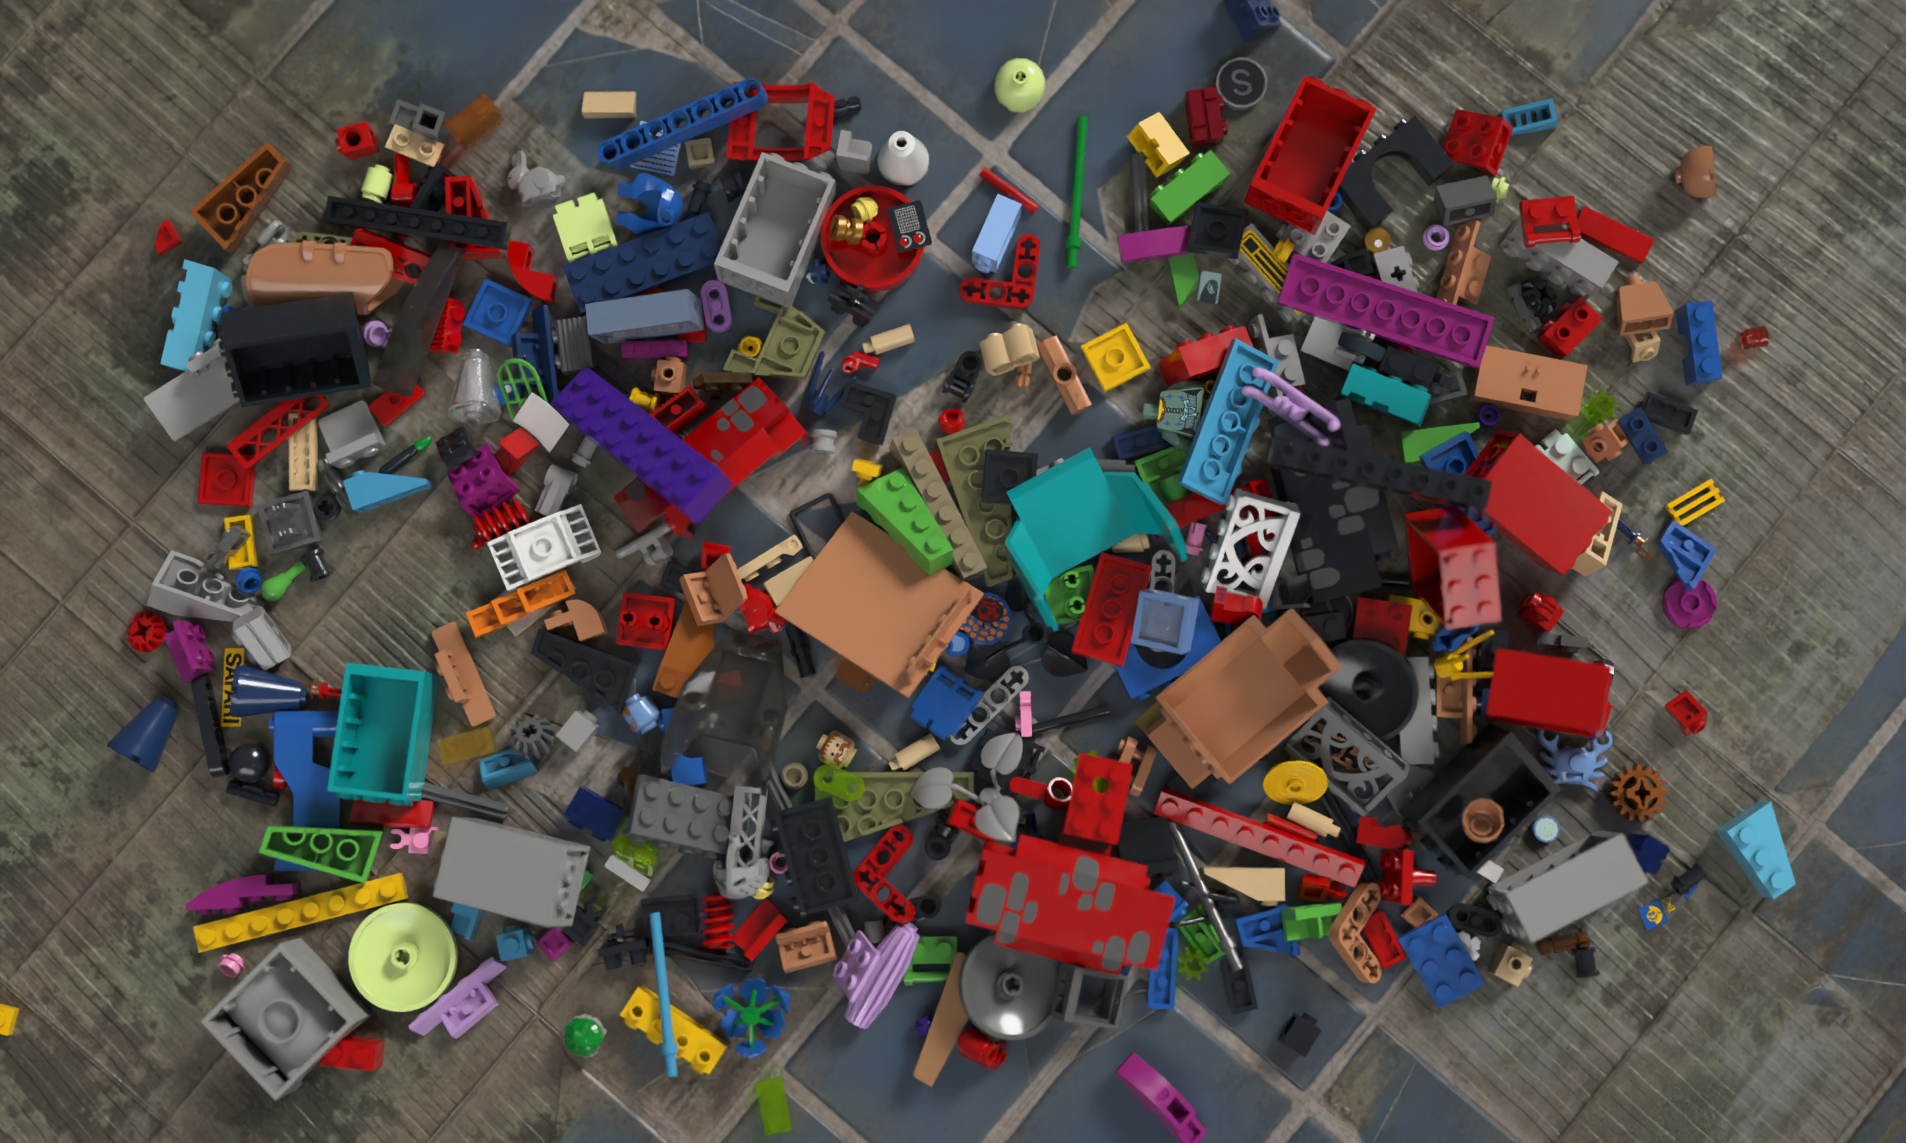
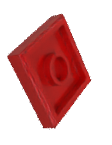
M202 452L197 504L252 508L256 464L249 470H245L233 454ZM242 454L247 461L255 456Z

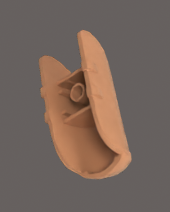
M304 240L303 243H278L260 249L252 256L246 275H241L240 278L242 293L245 302L250 308L353 293L358 315H369L381 303L396 294L405 283V281L391 277L393 267L398 266L394 256L385 248L349 246L348 243H335L334 245L317 244L316 241ZM400 258L402 263L407 262V260ZM407 264V265H405L404 267H405L407 273L409 274L408 264ZM400 268L394 270V271H397V272H399V273H402V271H401Z

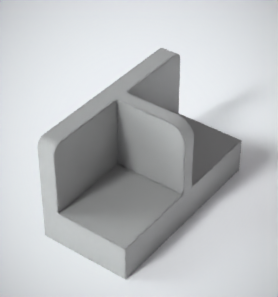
M841 130L836 153L839 170L869 175L872 144L868 141L853 139L851 131Z

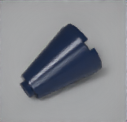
M237 665L235 668L232 683L234 690L233 696H231L232 717L240 718L274 713L276 711L300 709L301 704H306L307 688H302V682L245 665Z
M164 696L161 700L154 698L109 741L107 747L154 773L159 765L179 711L174 709L177 704Z

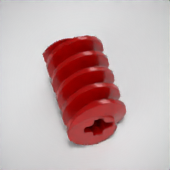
M515 497L511 498L512 506L503 501L501 511L492 506V515L483 510V519L481 520L475 514L472 515V526L482 547L485 545L484 538L492 541L494 540V534L498 537L503 536L504 529L510 532L514 530L513 525L520 528L523 526V521L527 524L531 523L522 503Z
M719 892L708 893V896L700 898L701 902L708 904V907L700 909V912L708 914L707 918L700 920V923L708 925L707 929L701 930V934L708 936V939L701 941V945L708 948L735 947L727 943L735 938V935L727 932L734 928L733 923L727 922V920L734 918V913L727 911V909L734 907V902L728 901Z

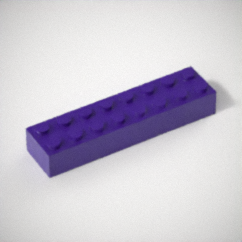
M587 366L550 403L567 422L696 525L733 486L719 468Z

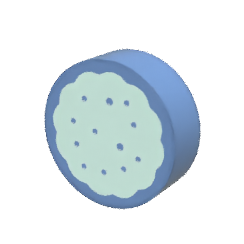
M1540 816L1533 821L1531 833L1537 841L1549 843L1557 839L1560 827L1554 818Z

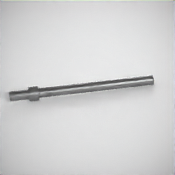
M1170 821V833L1220 942H1218L1221 952H1225L1233 972L1242 969L1243 965L1235 950L1237 946L1233 937H1229L1213 900L1203 896L1204 893H1209L1183 833L1177 822Z

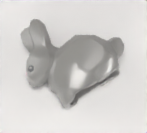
M521 150L512 156L513 169L508 175V187L514 190L518 189L523 206L528 207L532 206L534 202L560 197L561 186L566 181L564 175H556L551 170L542 167L528 170L526 167V155Z

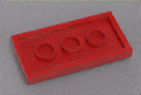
M1101 552L1085 604V610L1083 611L1071 650L1073 654L1119 667L1124 666L1132 639L1139 593L1147 589L1152 572L1151 565Z

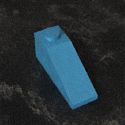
M365 470L354 472L349 475V479L343 480L352 510L358 513L434 487L431 481L424 478L365 472Z

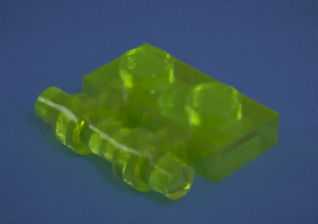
M624 837L615 838L612 843L613 856L629 864L630 868L653 878L658 866V857L655 856V851L646 846H641L640 848L636 846L631 847Z

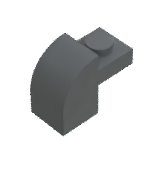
M397 99L389 125L393 127L395 124L438 142L447 115L446 112L422 103L418 107Z

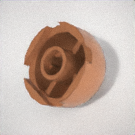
M1712 145L1696 147L1686 152L1681 159L1680 168H1675L1676 183H1682L1684 191L1696 198L1717 196Z

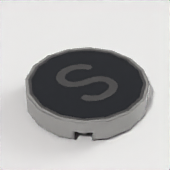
M1236 58L1228 61L1221 67L1216 77L1215 87H1217V94H1222L1223 102L1229 105L1230 108L1246 110L1254 107L1262 100L1267 90V77L1264 69L1257 62L1249 58Z

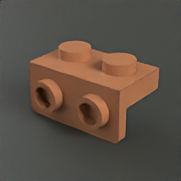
M813 921L808 923L806 927L798 929L787 928L781 931L780 934L775 935L785 974L837 960L831 930L826 921Z

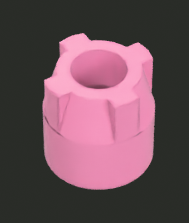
M776 852L770 857V868L775 873H784V871L788 870L787 862L783 867L778 866L776 860L780 855L779 852Z

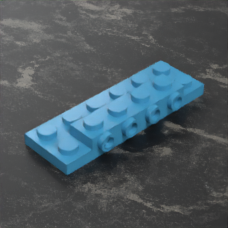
M1238 339L1231 340L1177 481L1178 484L1219 505H1226L1235 479L1242 471L1241 463L1244 455L1250 449V439L1253 431L1259 425L1261 409L1265 406L1254 398L1244 396L1241 393V389L1244 386H1252L1267 394L1271 384L1253 377L1252 371L1254 368H1263L1275 374L1279 361Z

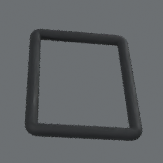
M826 493L793 509L789 514L808 555L813 560H815V556L795 514L829 498L842 525L845 519L831 493Z

